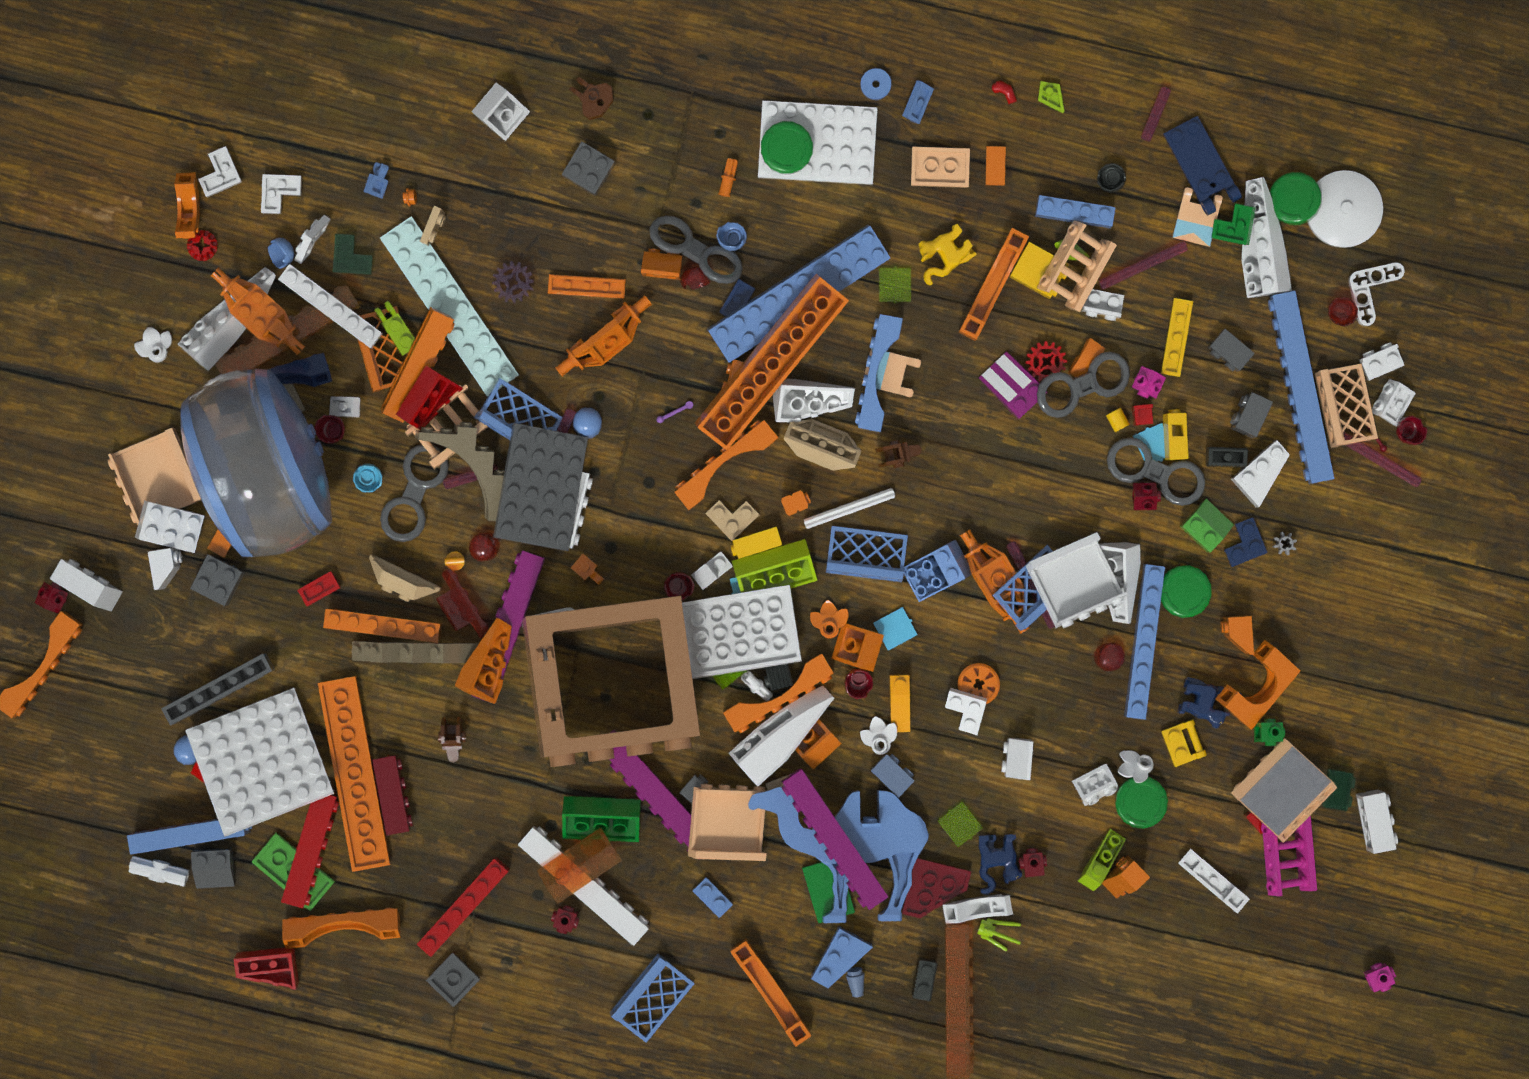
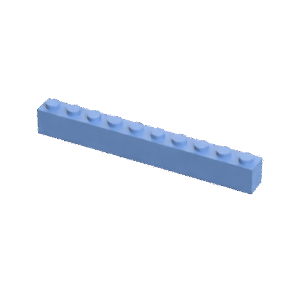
M1291 291L1272 295L1270 300H1268V307L1270 312L1273 311L1274 319H1272V326L1274 331L1277 330L1278 334L1276 345L1278 349H1281L1282 353L1280 364L1282 368H1285L1286 372L1284 383L1286 387H1289L1288 402L1290 406H1293L1294 413H1291L1293 424L1297 425L1298 432H1295L1297 443L1301 444L1302 450L1299 451L1301 462H1304L1306 468L1303 470L1305 481L1308 480L1309 484L1334 479L1296 292Z

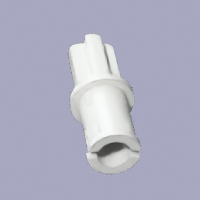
M750 671L742 674L741 680L750 687L752 693H757L765 701H769L772 698V692L763 685L762 680L757 679Z

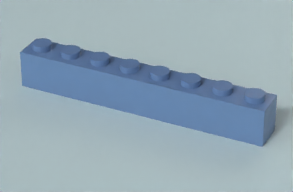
M1143 564L1124 716L1128 718L1146 720L1165 571L1163 566Z

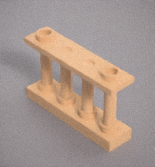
M1073 221L1045 274L1040 278L1037 288L1048 293L1051 289L1067 299L1066 307L1080 312L1117 245L1112 241L1102 238L1098 242L1083 232L1086 224ZM1079 238L1095 248L1090 259L1074 249ZM1070 255L1086 265L1081 276L1065 266ZM1060 272L1076 282L1072 292L1055 282Z
M464 385L460 392L457 391L450 398L451 401L447 405L444 404L437 411L439 413L441 410H444L456 425H460V422L463 421L449 405L455 399L459 398L473 417L478 412V409L464 393L468 390L467 385ZM435 417L429 422L436 431H440V428H443ZM478 420L475 426L477 428L476 437L488 428V426ZM409 424L406 427L408 430L405 431V434L407 436H410L412 433L415 435V431L419 429ZM419 440L431 455L430 458L432 460L429 464L434 470L455 454L449 448L442 452L437 451L430 442Z

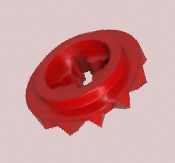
M205 230L198 231L195 238H189L186 244L188 253L199 261L211 259L216 254L218 248L215 236ZM203 237L204 243L210 245V247H204L201 254L200 248L194 244L201 243Z

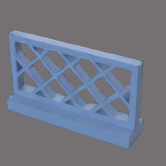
M498 378L481 410L474 417L508 440L511 437L513 423L508 424L505 422L504 413L513 412L514 423L520 424L528 421L529 426L532 427V420L541 418L543 429L556 431L563 420L561 416L501 378ZM500 385L507 388L508 396L499 398L498 389ZM513 397H522L524 406L515 408ZM509 398L512 409L502 411L500 400ZM497 402L498 413L492 414L487 411L490 403ZM529 407H538L540 416L531 418ZM525 408L527 419L518 421L516 410ZM552 416L557 420L552 427L547 428L544 417Z
M832 526L826 573L902 582L908 535ZM835 531L843 532L847 539L838 544L834 538ZM856 534H862L866 539L860 546H857L852 540V537ZM876 536L881 537L885 541L878 549L871 542ZM894 539H903L902 547L895 551L890 542ZM850 540L856 549L847 555L841 546ZM867 543L875 550L868 557L860 550ZM886 545L894 553L887 559L879 552ZM839 548L845 557L840 561L832 560V553ZM856 551L864 558L860 563H854L850 559V556ZM876 553L883 560L878 566L872 565L868 560ZM896 555L901 561L900 569L892 568L887 561Z
M1046 545L1030 561L1042 557L1045 552L1051 553L1053 551ZM1027 564L993 594V597L1017 623L1016 627L1020 631L1029 627L1047 610L1038 591L1028 589V579L1032 578L1028 576ZM1017 578L1024 579V589L1015 588V580ZM1004 590L1011 591V601H1004L1000 594ZM1015 591L1024 592V603L1014 602ZM1028 592L1037 593V601L1035 603H1027ZM1014 605H1023V614L1020 617L1015 614Z
M658 953L610 1011V1015L647 1043L695 983ZM667 966L672 970V977L661 979V971ZM683 979L688 983L684 989L676 990L675 980ZM673 981V991L663 992L662 982ZM659 982L660 992L649 993L650 984ZM674 994L673 1003L664 1005L663 995ZM661 996V1005L650 1007V997ZM647 997L648 1007L637 1008V1000ZM662 1009L660 1019L652 1020L651 1010ZM648 1010L649 1020L638 1021L637 1012ZM635 1012L636 1022L628 1023L623 1019L627 1013ZM650 1024V1031L646 1036L639 1032V1025Z

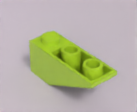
M1109 829L1084 868L1078 882L1092 891H1095L1102 885L1126 838Z

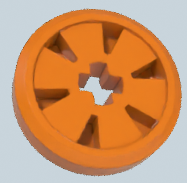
M974 663L961 671L957 687L960 691L987 698L986 704H988L997 696L1000 689V680L992 667L983 663ZM976 679H979V681L983 680L984 682L980 690H978V687L974 688L973 686L976 683Z

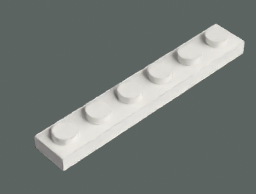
M289 264L278 280L372 349L383 334Z

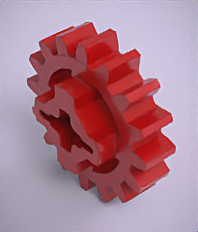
M1044 341L1043 346L1037 343V349L1031 347L1030 350L1033 353L1026 355L1030 358L1029 361L1025 362V364L1030 365L1027 372L1032 371V377L1038 376V382L1048 376L1041 374L1043 370H1049L1052 373L1066 370L1063 364L1067 363V360L1062 358L1066 353L1059 352L1061 346L1054 348V342L1050 346H1048L1047 341ZM1048 349L1051 350V352L1049 354H1043L1042 352H1040V350ZM1052 355L1049 361L1050 367L1046 365L1040 369L1043 364L1042 358L1047 359ZM1056 356H1057L1058 359H1059L1058 368H1057V366L1055 365V357H1056ZM1034 357L1038 360V366L1036 368L1034 367L1033 363Z

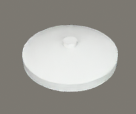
M1343 170L1330 173L1317 182L1322 194V205L1317 215L1308 222L1310 229L1317 238L1328 245L1347 248L1365 242L1376 232L1383 216V202L1380 192L1370 179L1360 173Z

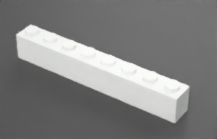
M534 826L518 846L634 946L649 929L647 925L649 922L642 915L638 917L633 913L634 908L627 902L623 904L616 892L612 889L608 891L604 887L605 883L600 878L596 877L594 879L589 874L591 871L585 865H578L575 862L576 858L570 852L565 853L562 851L560 843L555 839L551 841L546 837L548 833L540 826L538 828Z

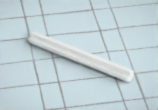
M890 488L804 519V524L809 529L895 498L894 490Z

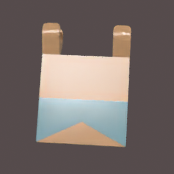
M1187 187L1183 192L1172 238L1210 247L1214 219L1218 217L1223 197L1221 195L1214 196L1213 203L1216 212L1207 216L1200 204L1190 202L1193 189Z
M871 348L869 356H872L873 348ZM885 352L877 371L876 389L912 397L913 390L901 387L906 365L919 368L921 360ZM866 367L865 375H868L870 367Z

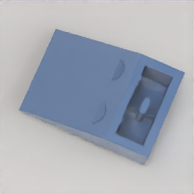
M956 540L904 566V575L919 602L972 575L969 564Z

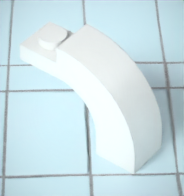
M1010 895L980 896L943 905L946 924L1013 914Z

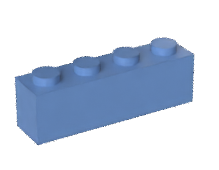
M1041 195L1037 198L1035 217L1072 223L1073 221H1078L1086 225L1111 228L1113 226L1115 207Z

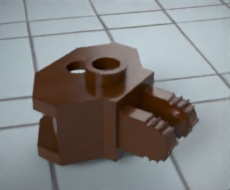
M578 77L576 81L586 88L585 92L582 94L572 86L568 90L582 102L583 115L587 119L601 118L613 103L612 87L607 83L594 86ZM604 102L603 106H598V103Z
M899 440L888 442L889 446L875 449L876 453L884 451L886 462L878 464L879 468L893 465V468L904 467L905 462L911 461L910 457L918 456L921 453L920 445L908 446L907 442L900 443Z
M442 717L441 730L438 732V742L441 743L442 750H447V758L449 762L453 763L459 759L460 749H462L463 742H466V731H463L462 717H457L456 725H447L446 717Z

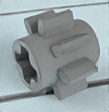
M1280 532V538H1273L1276 541V545L1272 547L1279 549L1278 554L1285 551V554L1289 555V550H1296L1293 547V543L1297 542V540L1291 539L1292 533L1285 536L1283 532ZM1287 539L1289 546L1282 548L1283 544L1281 541Z

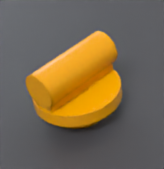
M451 552L445 558V566L453 571L460 570L465 564V558L460 552Z

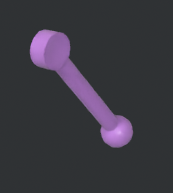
M688 401L686 405L664 416H658L657 422L663 423L665 419L687 408L691 409L693 403Z

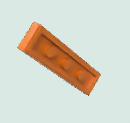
M549 274L548 294L625 299L626 279Z

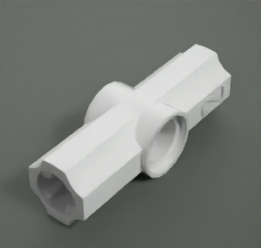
M133 856L129 865L130 873L145 876L149 880L160 883L168 882L184 887L189 877V870L171 866L169 863L160 860L152 861Z

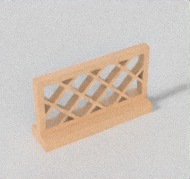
M1362 364L1320 370L1315 373L1330 447L1335 448L1377 439L1378 436ZM1357 369L1359 377L1356 382L1347 376L1350 370ZM1337 373L1342 377L1338 385L1332 382L1330 374ZM1344 380L1353 384L1349 393L1340 387ZM1356 387L1363 394L1360 400L1351 395ZM1337 391L1346 395L1342 404L1335 398ZM1349 398L1357 403L1353 411L1344 406ZM1360 406L1366 409L1367 412L1364 419L1355 414ZM1342 409L1350 414L1346 422L1339 417ZM1353 417L1362 422L1357 430L1348 425ZM1364 424L1370 428L1372 436L1366 437L1360 433ZM1346 428L1355 433L1350 440L1344 439L1343 432Z

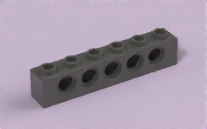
M267 653L261 654L161 709L170 726L269 674L275 668Z

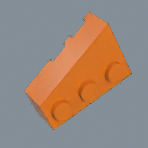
M1127 855L1126 857L1122 856L1115 863L1116 867L1105 877L1102 884L1117 899L1120 895L1124 896L1126 894L1125 891L1128 894L1137 891L1150 877Z

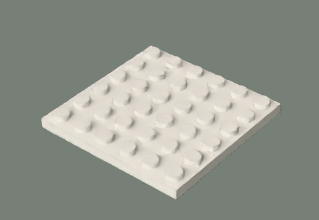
M294 688L185 730L225 837L334 794Z

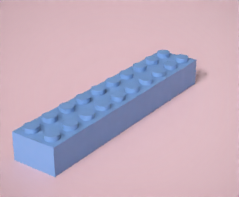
M866 225L713 324L707 330L726 360L730 363L761 342L815 274H818L837 291H841L889 260L890 256L871 226Z

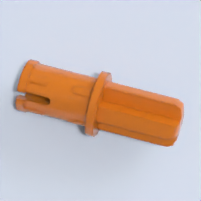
M727 159L724 174L721 175L722 182L718 195L730 197L733 181H736L734 178L738 165L736 159Z

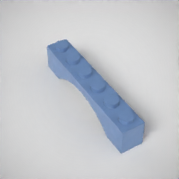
M880 314L879 318H875L873 329H876L877 332L876 337L871 338L870 348H873L872 356H868L866 367L870 368L868 375L864 374L862 386H866L865 393H861L859 405H862L861 413L857 412L855 420L860 429L881 432L884 412L877 397L876 376L885 352L900 337L903 318Z

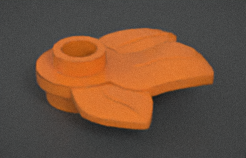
M826 600L820 609V613H810V620L814 627L820 629L821 634L825 638H834L837 636L839 628L846 625L848 610L841 609L837 611L835 605L831 601ZM828 625H831L833 627V631L831 633L827 632L826 627Z

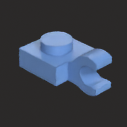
M377 162L374 164V175L369 174L364 189L365 193L383 199L388 180L384 178L389 166Z

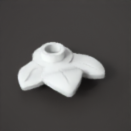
M147 327L143 333V341L136 342L134 347L141 357H149L151 361L156 363L162 362L167 357V349L172 343V337L169 331L159 334L156 329ZM156 350L160 351L158 355H154Z
M875 716L870 723V729L860 731L861 740L865 745L871 746L876 754H885L890 750V743L897 737V726L895 723L886 726L882 719ZM880 741H882V742L884 743V747H883V748H880V747H879V742H880Z
M1135 751L1120 752V756L1125 763L1119 767L1118 773L1124 777H1133L1136 783L1144 782L1148 778V773L1153 769L1152 758L1147 755L1140 756Z

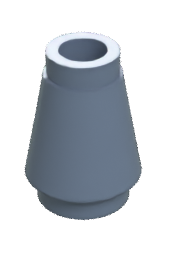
M860 967L850 968L846 974L852 997L864 995L865 973L862 972Z

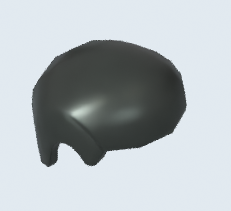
M1115 163L1105 164L1098 171L1097 183L1102 190L1109 193L1117 192L1125 185L1126 173L1120 165Z

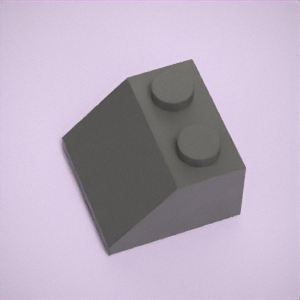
M233 848L204 849L191 852L192 873L196 889L235 886Z

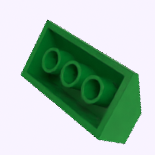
M564 796L562 810L563 839L639 842L641 800Z

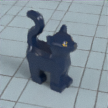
M1190 677L1185 678L1183 687L1186 689L1184 694L1189 695L1193 693L1195 694L1194 703L1183 702L1179 704L1177 713L1184 714L1188 712L1196 718L1207 720L1213 728L1218 729L1224 723L1226 716H1230V712L1212 709L1217 694H1220L1224 687L1205 684L1198 679Z
M1016 834L1005 835L1002 848H994L993 844L996 840V835L978 836V848L981 854L979 873L980 877L988 883V887L981 889V893L984 895L993 893L996 888L994 878L987 873L991 867L1004 866L1003 877L1006 884H1009V881H1015L1022 877V870L1016 865V853L1012 842L1016 839Z

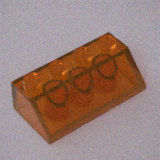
M600 827L538 869L537 872L558 904L622 861V858Z

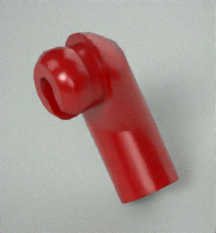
M996 81L992 85L994 93L1000 92L1005 94L1008 105L1017 102L1011 85L1003 81Z

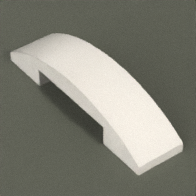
M1190 849L1179 861V865L1237 914L1250 900L1193 850Z

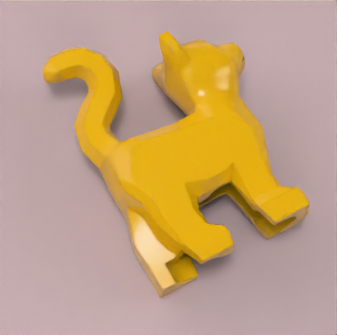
M958 224L952 226L951 232L939 235L933 241L922 240L919 242L922 262L932 258L938 252L945 265L943 269L932 267L925 271L923 278L927 285L933 284L932 275L944 277L958 265L968 262L977 255L972 250L973 245L969 240L963 242L961 248H957L953 242L962 232Z

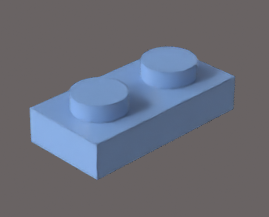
M916 81L902 116L914 123L920 124L934 89L921 81Z
M707 877L693 889V892L719 918L733 905Z

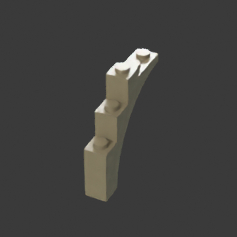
M460 422V425L454 424V432L449 428H440V431H433V428L421 427V430H416V439L434 442L447 447L467 462L476 475L482 489L485 518L488 521H496L505 470H494V473H492L494 452L488 446H477V449H475L477 428L472 426L471 422Z
M352 641L351 652L353 661L380 663H466L479 643Z

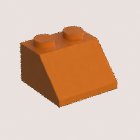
M649 249L648 252L644 251L641 274L648 277L680 280L683 256L674 253L663 254L658 249Z
M1252 616L1223 617V621L1220 622L1221 633L1224 632V636L1244 654L1254 655Z
M846 623L845 626L840 628L831 659L873 672L884 635Z
M818 719L795 751L814 770L842 743Z

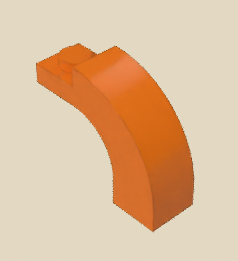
M196 172L176 173L174 185L178 213L175 236L176 238L184 239L195 238L196 233L199 231L200 217Z

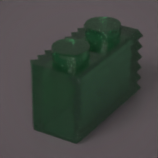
M1328 769L1327 777L1334 782L1337 789L1322 803V807L1347 811L1348 807L1352 805L1353 797L1350 796L1351 788L1354 789L1356 778L1353 777L1351 772Z

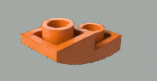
M1087 339L1080 355L1075 357L1068 373L1074 377L1087 373L1092 360L1103 353L1105 348L1093 339Z

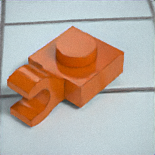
M582 554L571 567L584 580L590 577L598 585L604 580L595 571L598 565L585 554Z

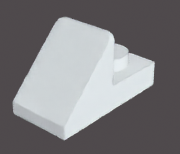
M331 397L329 415L358 418L360 416V398Z
M720 552L691 576L704 590L733 566L724 554Z

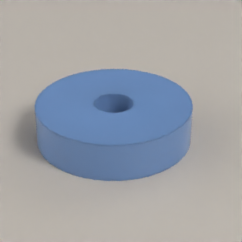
M868 70L861 79V91L871 100L883 99L891 89V79L884 70ZM874 81H877L880 85L879 87L875 88L873 87L872 83Z

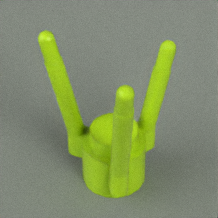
M987 918V921H981L977 934L981 935V938L988 940L1004 951H1007V948L992 939L993 935L1016 944H1021L1019 940L996 932V926H993V924L1019 927L1021 926L1020 923Z

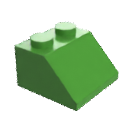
M1207 499L1180 525L1207 553H1211L1234 526Z

